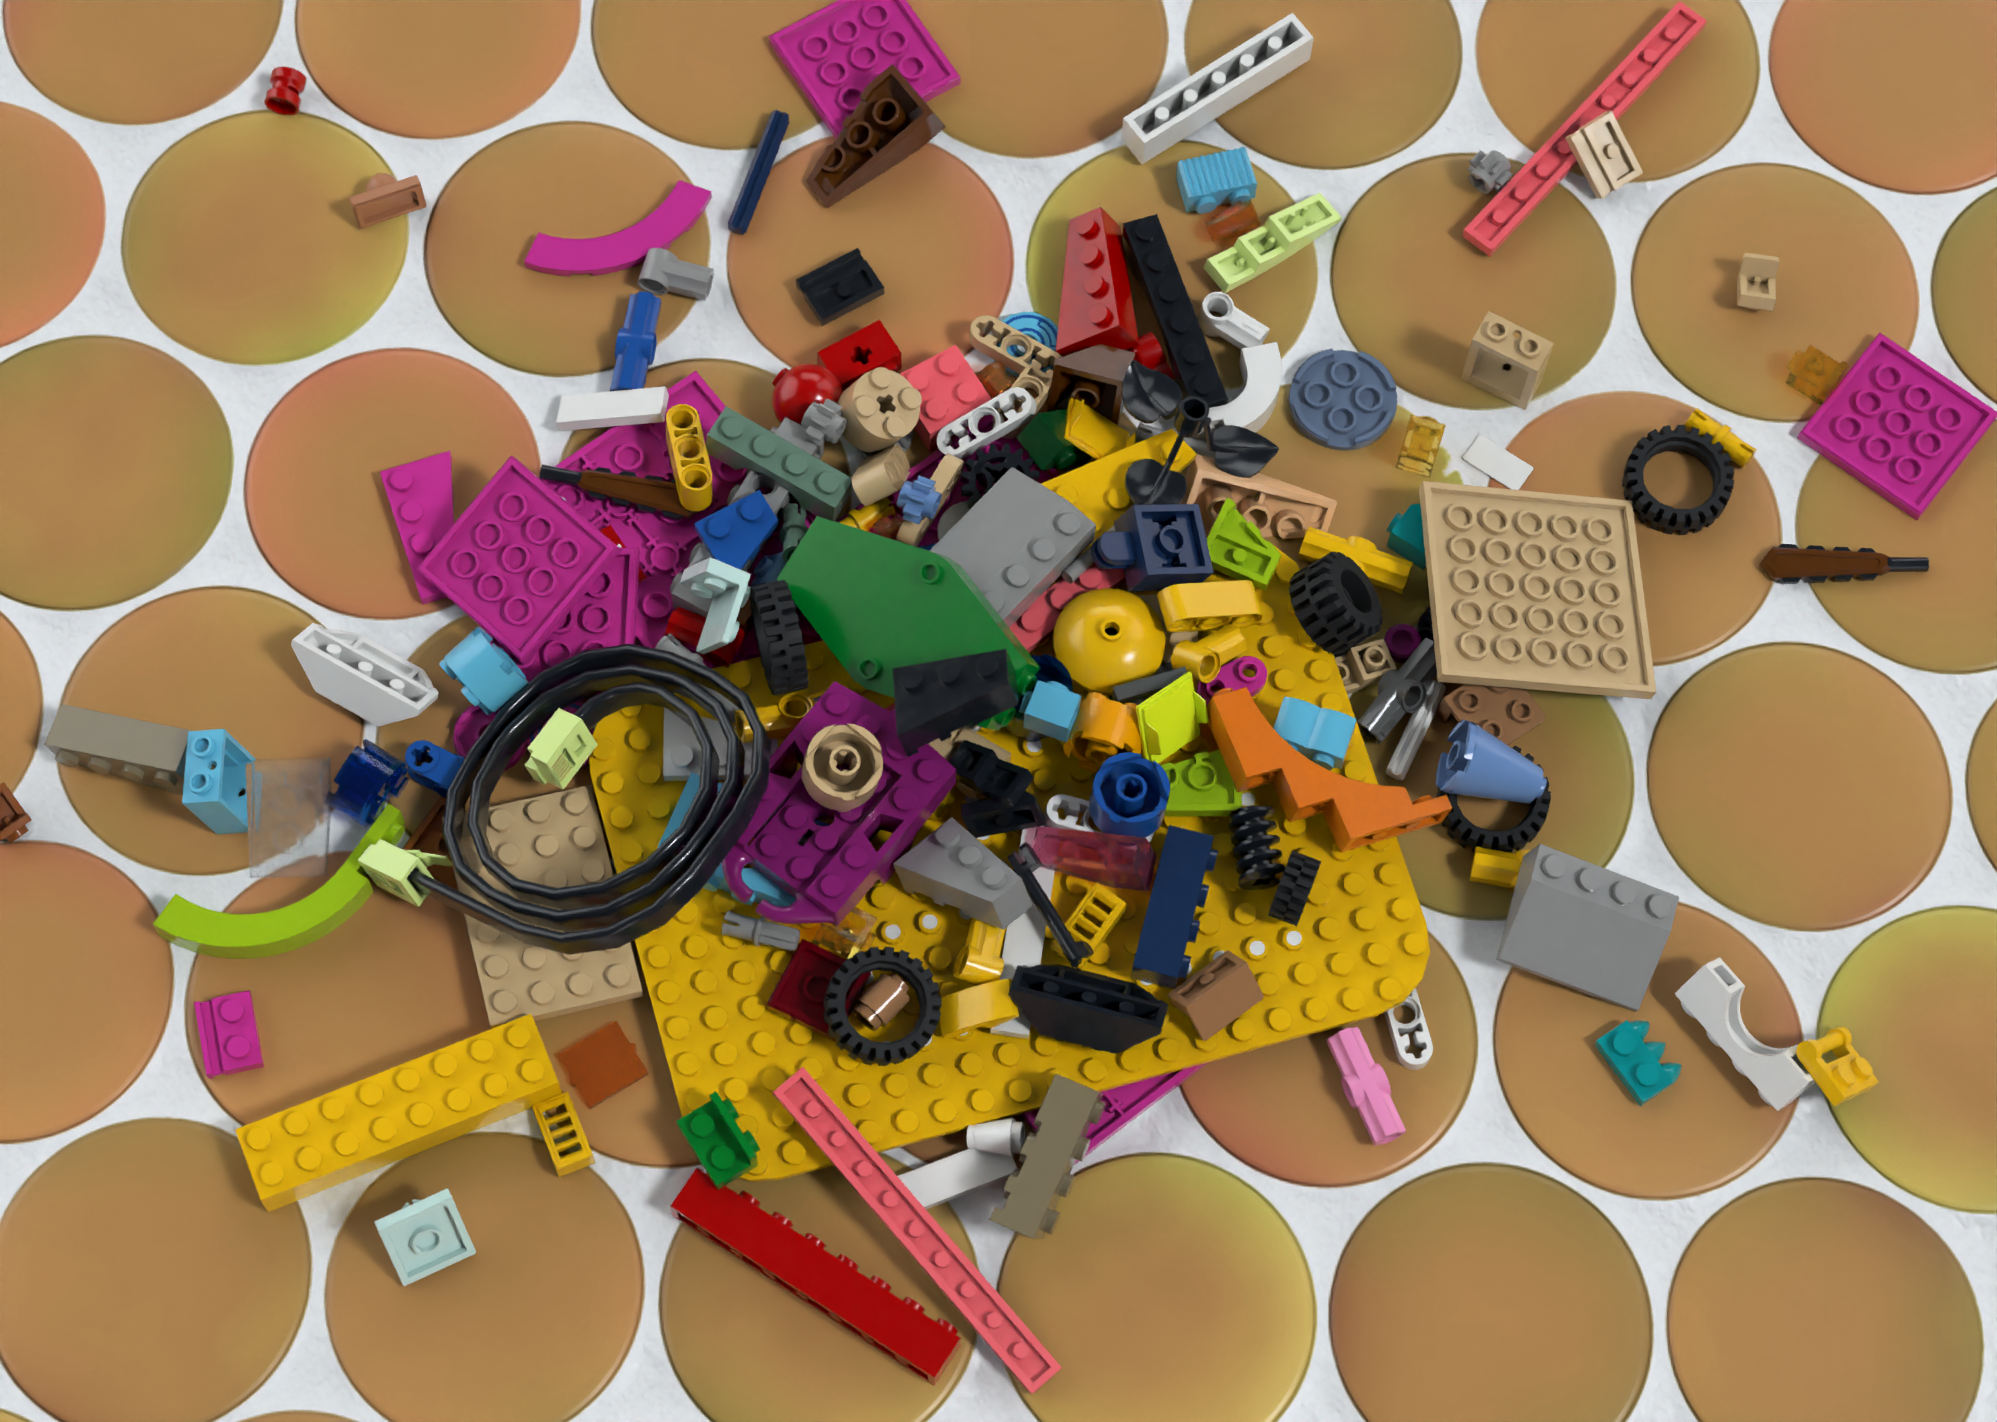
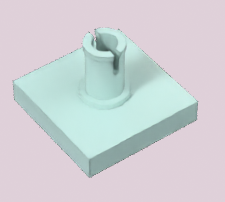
M448 1188L423 1200L414 1199L412 1200V1205H409L407 1202L401 1210L374 1222L403 1286L409 1285L477 1253Z

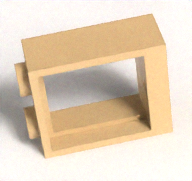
M1488 311L1472 339L1461 379L1526 410L1542 381L1554 343ZM1517 332L1521 335V337L1515 338L1513 336V333Z

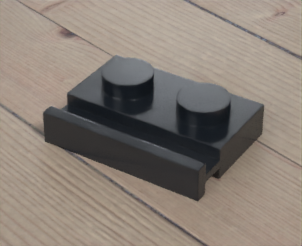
M858 248L796 280V287L802 292L805 301L822 326L884 294V286L868 262L863 259Z

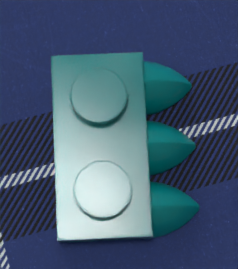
M1626 1020L1597 1039L1594 1045L1637 1103L1642 1106L1676 1082L1681 1071V1064L1671 1062L1660 1064L1658 1061L1663 1056L1666 1044L1659 1041L1643 1042L1648 1033L1650 1023L1643 1020L1631 1022Z

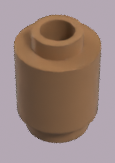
M882 973L856 1000L857 1006L852 1011L862 1024L870 1030L876 1031L880 1026L885 1027L909 1002L910 998L906 993L909 987L896 974L892 973L890 976Z

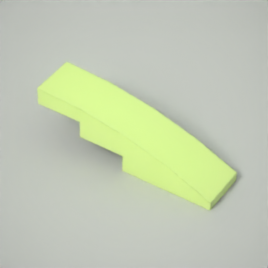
M1318 193L1269 216L1264 226L1239 237L1234 247L1207 259L1203 268L1221 290L1227 293L1292 256L1338 224L1342 217L1324 196Z

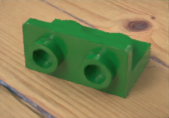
M715 1091L709 1095V1102L677 1120L676 1123L713 1184L719 1190L758 1166L756 1152L760 1151V1148L750 1131L747 1130L742 1133L735 1122L740 1117L730 1099L726 1098L722 1101Z

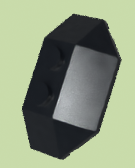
M1061 964L1036 965L1033 967L1017 965L1008 993L1040 1035L1113 1054L1160 1035L1169 1005L1162 1000H1157L1151 993L1135 983Z

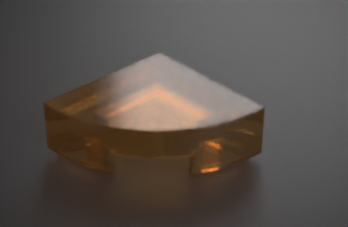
M898 513L893 514L891 520L884 516L873 524V534L894 540L905 519Z

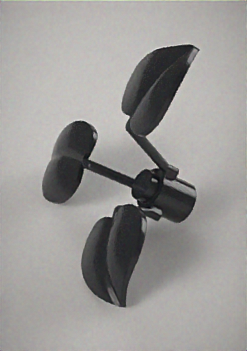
M1136 360L1130 363L1122 383V401L1127 412L1136 420L1147 424L1157 421L1160 416L1165 420H1170L1175 416L1174 427L1178 433L1164 466L1153 459H1141L1135 461L1128 468L1124 483L1127 494L1134 505L1181 503L1186 494V479L1182 474L1172 471L1170 468L1184 438L1197 436L1202 431V428L1208 450L1216 452L1214 457L1215 465L1219 470L1230 475L1244 478L1253 477L1277 454L1278 446L1265 437L1243 427L1235 425L1221 426L1215 429L1212 435L1210 429L1212 420L1208 417L1209 406L1205 400L1197 396H1188L1182 400L1180 387L1169 376L1147 368Z

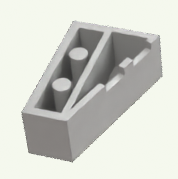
M952 817L893 863L906 892L914 895L916 892L931 897L934 903L942 906L949 904L961 909L963 914L1003 930L1033 906L1022 878Z

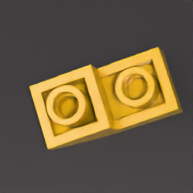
M1003 979L981 984L942 997L939 1019L942 1037L954 1038L978 1027L993 1028L1019 1017L1018 1006L1008 995L1013 979Z

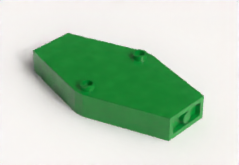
M816 516L777 577L778 581L785 580L787 582L794 603L853 680L865 689L894 698L892 668L1002 649L1007 650L1016 671L1018 701L1022 695L1031 691L1036 683L1037 677L1035 675L1040 666L964 569L949 557ZM1012 707L977 725L999 731L1001 727L1007 726L1013 719L1016 708Z

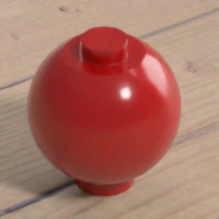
M808 363L796 365L790 370L784 368L772 382V385L775 386L772 393V407L780 424L786 417L801 425L805 412L813 402L824 404L828 398L837 403L843 388L838 378L823 366Z

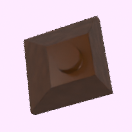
M1098 344L1056 359L1047 412L1068 409L1069 399L1073 398L1079 401L1084 400L1085 405L1116 425H1119L1124 406L1122 401V383L1130 363L1135 358V353Z

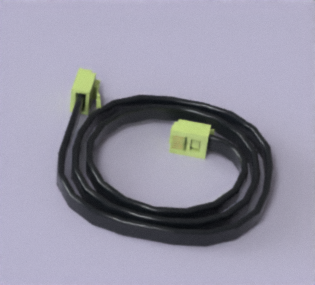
M630 643L585 650L538 673L502 707L468 751L446 795L442 835L452 862L447 856L423 853L420 850L401 849L382 839L376 845L370 844L358 859V862L373 879L376 886L418 907L427 896H430L527 945L568 955L619 948L664 926L705 886L745 832L769 785L771 741L749 695L711 668L674 652ZM698 684L718 692L741 709L746 716L753 732L751 773L744 787L745 749L732 719L723 703ZM601 692L588 699L574 714L562 710L584 698ZM673 693L691 699L718 719L728 743L725 781L718 795L720 758L706 726L698 712ZM649 704L667 708L692 727L702 750L699 790L680 827L646 860L602 882L562 888L518 879L496 861L486 835L490 796L512 756L549 718L550 720L527 748L531 755L525 767L534 780L544 785L548 782L563 790L598 745L590 730L603 718L625 707ZM469 797L470 806L467 826L481 863L491 876L520 900L493 888L470 868L461 844L465 804ZM433 864L452 866L454 864L455 870L463 882L494 908L435 880L427 870V866L429 867ZM522 922H526V923H530V924H534V925H538V926H542V927H546V928H550V929H555V930L563 931V932H566V933H562V932H558V931H554V930H549V929H545V928H541V927H537V926L525 924V923H522Z

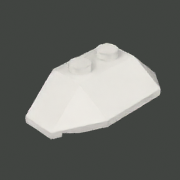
M312 623L292 640L291 647L315 692L378 727L416 717L438 698L439 692L436 688H433L431 680L422 668L362 635L339 629H324L323 625Z

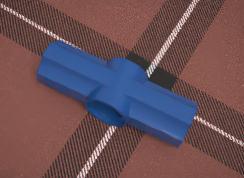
M639 291L636 294L630 295L624 327L619 329L616 339V364L610 391L644 388L648 365L653 364L657 345L656 328L662 305L661 298L654 296L650 292Z

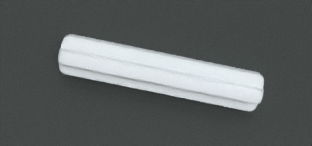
M1432 680L1428 684L1426 701L1418 711L1412 713L1387 766L1386 774L1389 777L1399 781L1405 779L1445 694L1446 687L1442 683Z

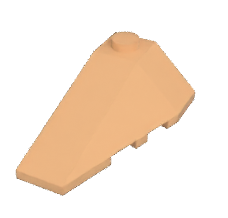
M1199 454L1188 466L1185 476L1187 483L1186 494L1180 503L1199 504L1206 539L1226 498L1232 499L1235 502L1237 511L1247 522L1252 521L1260 530L1262 537L1280 536L1282 539L1304 538L1309 527L1328 532L1337 506L1336 500L1261 473L1250 478L1230 475L1217 468L1214 458Z

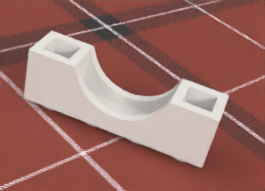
M1719 957L1698 970L1675 995L1681 1001L1684 1011L1689 1016L1696 1018L1707 1030L1708 1038L1716 1046L1722 1047L1730 1056L1735 1069L1743 1076L1748 1077L1758 1088V1093L1762 1100L1779 1111L1796 1100L1815 1081L1796 1055L1798 1045L1787 1048L1769 1047L1757 1041L1748 1032L1740 1012V1001L1745 985Z

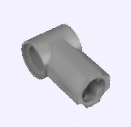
M651 248L646 255L637 284L644 291L654 295H665L670 291L706 300L711 291L714 269L678 260L677 256L668 250Z

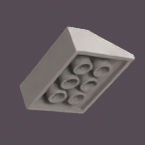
M1011 467L930 551L949 557L958 563L1010 628L1061 573L1094 541L1096 524L1068 500Z
M1539 844L1523 856L1496 960L1636 1012L1639 1010L1671 932L1679 896Z

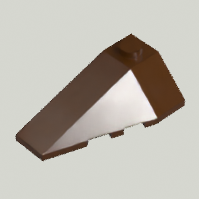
M893 64L865 87L860 95L861 101L851 116L847 115L842 123L844 128L833 145H828L806 180L828 208L920 150L946 127Z

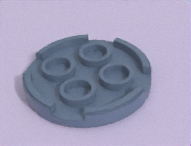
M1332 348L1311 356L1298 368L1290 387L1289 408L1297 427L1313 442L1333 450H1356L1376 442L1390 428L1397 409V387L1388 369L1373 356L1362 351L1360 353L1347 350L1333 351Z

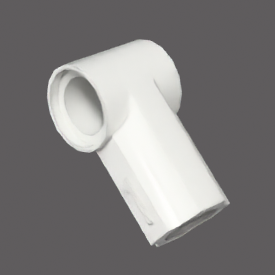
M1212 292L1203 300L1198 322L1204 334L1220 336L1239 349L1263 344L1270 329L1236 308L1232 298L1227 294ZM1209 312H1219L1222 317L1212 316Z

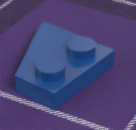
M758 490L694 523V527L712 558L742 570L749 560L752 561L759 552L761 543L768 539L776 529L778 519L761 491Z

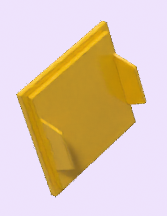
M1069 399L1064 438L1074 444V446L1098 460L1135 444L1136 433L1130 436L1129 432L1085 405L1084 400Z

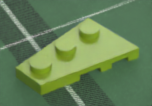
M1220 750L1210 753L1204 751L1194 754V758L1175 764L1169 762L1161 765L1168 776L1170 784L1169 799L1164 816H1229L1232 811L1242 808V791L1237 792Z

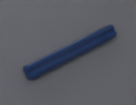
M774 110L770 114L728 221V229L732 233L743 235L748 229L789 125V115L785 112Z

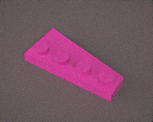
M450 451L380 472L422 605L447 598L442 591L416 568L455 523L452 456Z

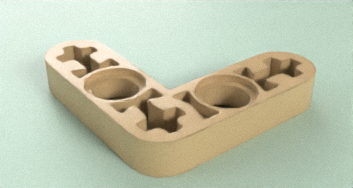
M982 315L977 317L970 326L969 339L971 345L981 353L1020 374L1011 388H1031L1038 393V397L1035 399L1036 415L1050 395L1054 364L1056 359L1061 358V356L1054 350L993 316ZM992 331V335L988 334L984 338L980 336V332ZM997 342L1001 343L1000 347H997ZM1011 345H1020L1025 348L1026 354L1022 357H1013L1008 354L1007 348ZM1032 355H1036V360L1032 359ZM1048 364L1053 366V370L1049 369L1046 373L1041 371V367L1045 368ZM1019 398L1013 401L1015 408L1018 409L1017 413L1023 411L1022 404L1024 402ZM998 408L997 411L1001 414V416L1004 419H1008L1004 415L1005 412L1001 408ZM993 416V422H992V423H993V428H994L995 423H996V420H995V417H994V416ZM1031 420L1005 434L1002 438L1013 439L1018 437Z

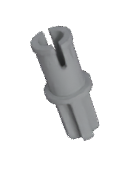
M727 911L724 920H728V923L739 926L723 923L722 935L753 941L754 946L757 947L765 944L789 951H794L799 944L800 931L796 928L768 922L762 916L760 919L736 914L732 911Z

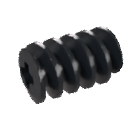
M1253 805L1236 809L1229 814L1228 828L1233 832L1230 838L1231 843L1236 846L1233 849V857L1238 860L1235 869L1241 875L1238 878V886L1241 889L1262 890L1275 887L1280 883V880L1275 878V875L1284 872L1285 866L1273 863V861L1281 858L1283 854L1279 849H1270L1271 846L1280 842V837L1268 835V832L1277 829V822L1265 820V818L1274 815L1275 809L1273 807Z

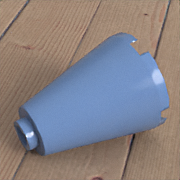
M1462 720L1456 725L1447 741L1453 742V745L1448 754L1445 752L1441 753L1437 767L1436 785L1441 788V791L1449 794L1528 804L1535 798L1539 799L1542 796L1547 780L1543 777V769L1474 722Z

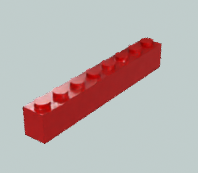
M699 1168L695 1169L670 1205L673 1217L935 1386L961 1346V1338L956 1335L958 1330L952 1324L941 1318H938L937 1321L932 1320L923 1314L925 1311L924 1307L909 1297L901 1300L890 1292L892 1287L884 1280L874 1275L870 1279L857 1271L859 1266L850 1258L839 1254L836 1258L824 1250L826 1245L816 1236L810 1233L802 1236L792 1229L793 1223L778 1212L770 1215L759 1208L761 1203L749 1193L741 1191L740 1194H737L726 1187L727 1185L717 1190L707 1173Z

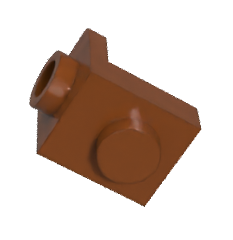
M2 782L0 784V841L6 838L11 843L29 831L25 824L32 819L24 811L7 785Z

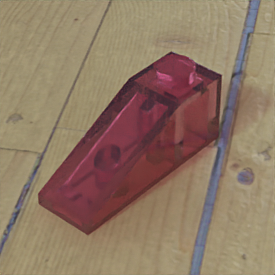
M1037 826L1032 845L1033 850L1043 864L1040 867L1088 881L1098 882L1113 888L1149 891L1157 856L1147 838Z

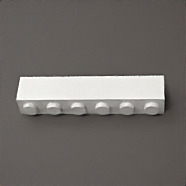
M1291 13L1124 117L1121 140L1139 162L1144 164L1310 60L1314 37L1297 17Z

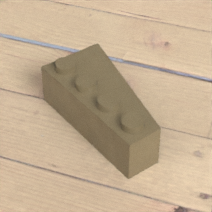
M64 704L60 705L44 743L56 755L55 760L69 767L83 766L98 773L110 774L183 796L188 731L191 730ZM212 764L211 770L215 769L216 766Z
M1055 1074L1035 1118L1034 1125L1038 1126L1036 1133L1031 1132L1020 1151L1019 1162L1023 1163L1021 1169H1015L1012 1175H1009L1003 1191H1005L1003 1198L1007 1199L1003 1210L994 1208L989 1219L990 1221L1032 1239H1043L1045 1233L1052 1234L1060 1216V1212L1055 1211L1061 1196L1067 1198L1075 1180V1176L1070 1174L1076 1159L1082 1161L1088 1150L1091 1140L1085 1138L1091 1123L1098 1124L1105 1109L1106 1103L1101 1101L1104 1093Z

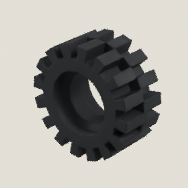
M1292 850L1269 910V916L1295 926L1298 925L1321 861Z

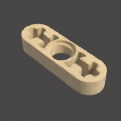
M949 453L943 457L930 478L936 481L934 485L935 491L942 494L934 518L931 520L925 517L919 525L904 520L898 531L897 541L915 547L919 545L959 481L965 467V461Z

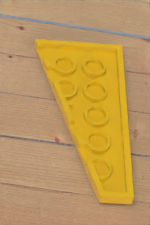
M1171 428L1041 483V485L1068 500L1096 524L1095 541L1114 525V521L1134 505L1127 494L1124 483L1128 468L1135 461L1141 459H1153L1164 466L1178 434ZM1184 440L1170 470L1178 473L1182 472L1197 456ZM1093 542L1082 553H1084L1093 544ZM1062 574L1047 589L1057 583L1062 578Z

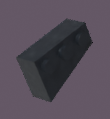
M1006 649L892 668L897 737L907 757L918 753L917 748L938 738L943 741L952 737L951 732L973 722L975 726L1018 705L1016 671Z

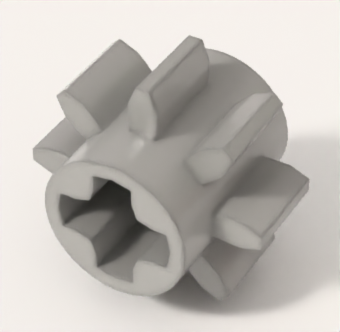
M1480 150L1470 161L1471 166L1468 168L1470 172L1468 179L1471 185L1483 194L1490 193L1493 189L1499 193L1512 176V173L1509 172L1511 169L1509 160L1502 153L1495 150L1490 151L1487 155Z
M828 398L824 404L813 402L808 407L801 422V426L807 429L805 431L806 439L820 447L823 446L825 441L833 444L836 443L847 424V419L841 417L843 411H841L842 406Z

